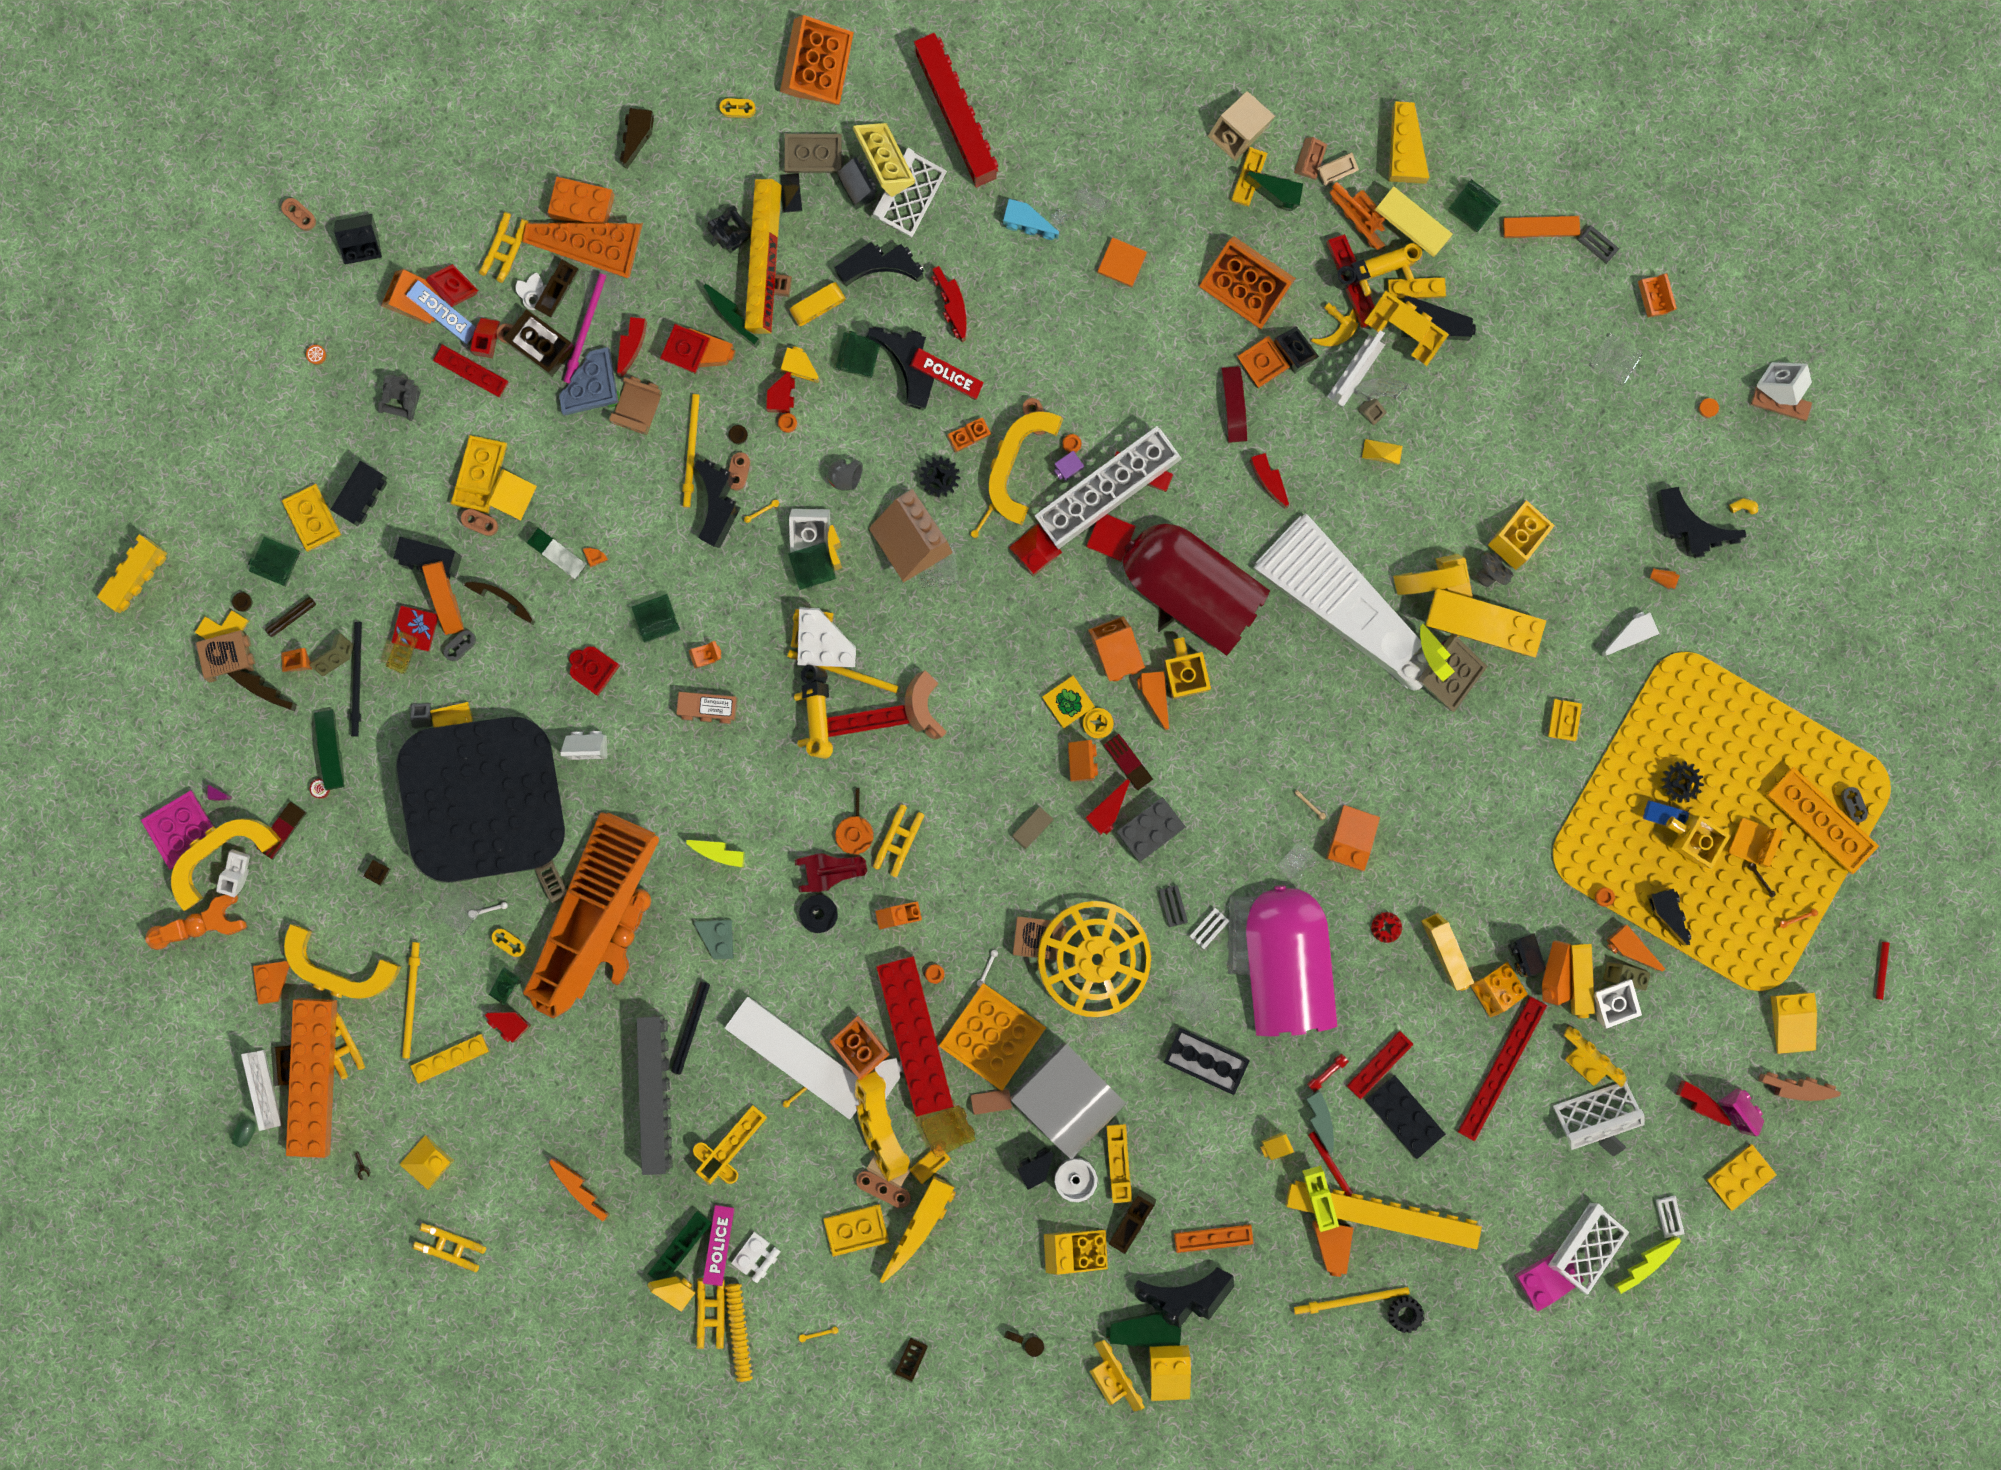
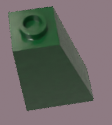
M1162 1311L1111 1321L1110 1327L1106 1326V1338H1109L1110 1344L1144 1347L1180 1346L1181 1327L1178 1328L1167 1324L1163 1320Z

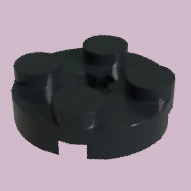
M815 895L802 903L799 916L803 926L808 931L824 933L836 924L838 911L837 906L829 897ZM822 909L824 917H820L819 920L815 919L816 915L813 912Z

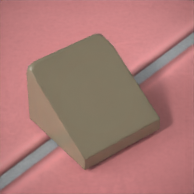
M1370 397L1358 408V411L1373 426L1387 413L1379 401L1373 397Z

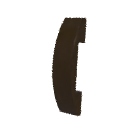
M480 582L465 583V587L482 597L489 591L516 606L517 609L514 614L534 625L535 621L530 612L522 603L506 591Z

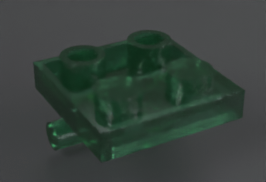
M1471 179L1448 208V211L1478 233L1500 205L1501 201Z
M854 331L844 332L835 370L873 378L880 345L864 336L856 335Z
M263 537L255 558H250L248 565L251 566L249 572L286 587L301 552Z
M825 542L788 553L799 590L809 589L837 579Z
M668 594L631 607L644 643L681 631Z

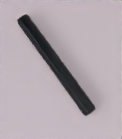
M701 981L699 983L671 1072L680 1075L682 1073L709 991L710 984Z

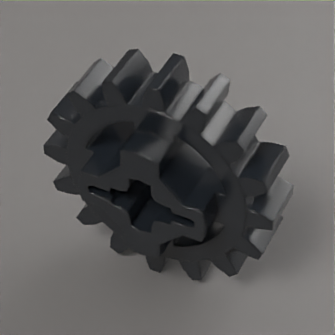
M940 456L939 461H936L935 457H932V463L926 461L927 467H921L924 474H919V478L924 480L920 482V485H926L924 492L930 490L931 497L934 493L937 494V498H940L941 494L947 497V492L953 494V487H959L956 481H960L961 477L956 476V474L960 473V470H954L956 463L949 464L950 458L943 461L942 456ZM940 465L946 466L949 469L944 470L940 468ZM933 468L932 475L927 477L929 470ZM937 470L939 471L941 476H944L942 481L943 485L941 484V481H939V479H935L937 478ZM953 477L951 484L947 487L948 479ZM935 484L939 486L940 489H935L930 485Z
M1683 761L1681 765L1679 762H1675V767L1672 765L1667 766L1669 771H1663L1666 777L1660 779V781L1665 782V785L1661 786V789L1666 788L1667 790L1664 795H1671V801L1677 798L1678 803H1682L1683 799L1686 803L1690 802V798L1696 799L1695 793L1699 794L1702 792L1698 788L1704 786V783L1699 782L1703 776H1698L1697 774L1700 769L1694 770L1693 763L1687 766V761ZM1685 770L1688 771L1692 776L1687 775L1685 773ZM1674 773V778H1673V780L1670 782V778H1671L1672 774ZM1685 780V783L1680 785L1679 781ZM1694 783L1693 789L1690 791V786ZM1672 788H1675L1676 790H1678V791H1679V794H1677L1676 792H1674Z

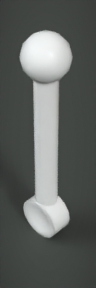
M502 902L501 905L489 907L486 909L478 911L471 910L469 911V916L471 918H474L478 914L486 913L500 908L506 909L508 907V904L506 902Z
M997 950L991 951V957L981 979L977 981L979 987L984 983L994 958L998 956Z

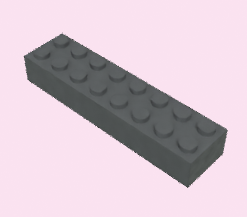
M664 1016L637 1018L642 1175L666 1174L673 1167L672 1156H669V1150L672 1148V1137H668V1130L671 1129V1117H668L667 1110L671 1109V1100L667 1098V1091L670 1090V1079L666 1078V1071L669 1070V1059H666L665 1052L669 1050L668 1039H665V1032H668V1020H664Z

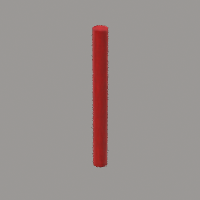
M1315 1131L1308 1134L1309 1138L1342 1191H1345L1344 1194L1351 1197L1352 1190Z

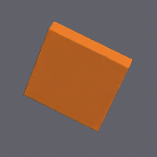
M1112 237L1097 273L1133 287L1147 252Z
M1267 336L1237 356L1258 389L1290 368L1270 336Z

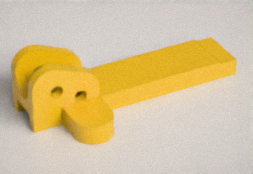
M752 1105L714 1151L705 1143H697L693 1148V1155L703 1164L697 1169L695 1174L702 1178L709 1186L717 1177L726 1184H734L738 1179V1172L728 1163L767 1117ZM714 1157L722 1165L709 1179L702 1171Z

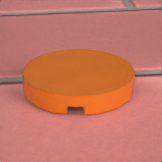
M850 816L839 823L835 839L838 846L844 852L860 854L871 846L874 839V831L866 819L860 816Z

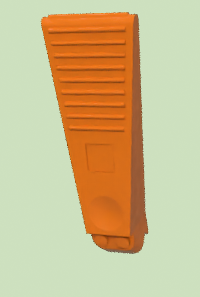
M604 812L599 814L533 974L523 991V994L530 998L532 1006L537 1011L551 1018H556L568 1011L576 998L582 999L659 842V837L654 832L609 812L607 814Z

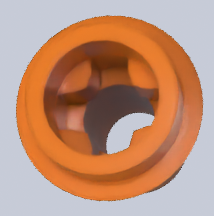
M1653 568L1650 579L1668 589H1675L1680 575L1676 574V571Z

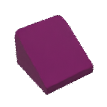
M208 785L209 800L224 801L232 799V796L212 785Z

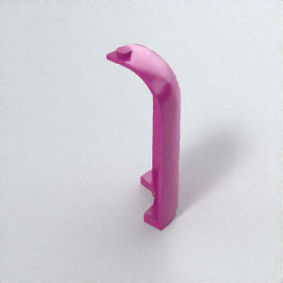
M1286 885L1274 886L1273 890L1264 892L1255 900L1250 909L1246 925L1256 1036H1280L1279 1033L1291 1032V1036L1306 1034V1030L1316 1029L1317 1032L1338 1027L1328 923L1323 909L1310 894L1303 890L1286 888Z

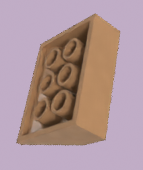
M913 489L896 498L869 528L903 583L953 553L946 538Z

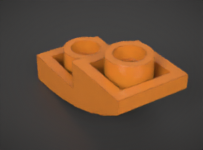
M982 417L966 424L963 428L949 433L947 438L956 453L991 435V432Z

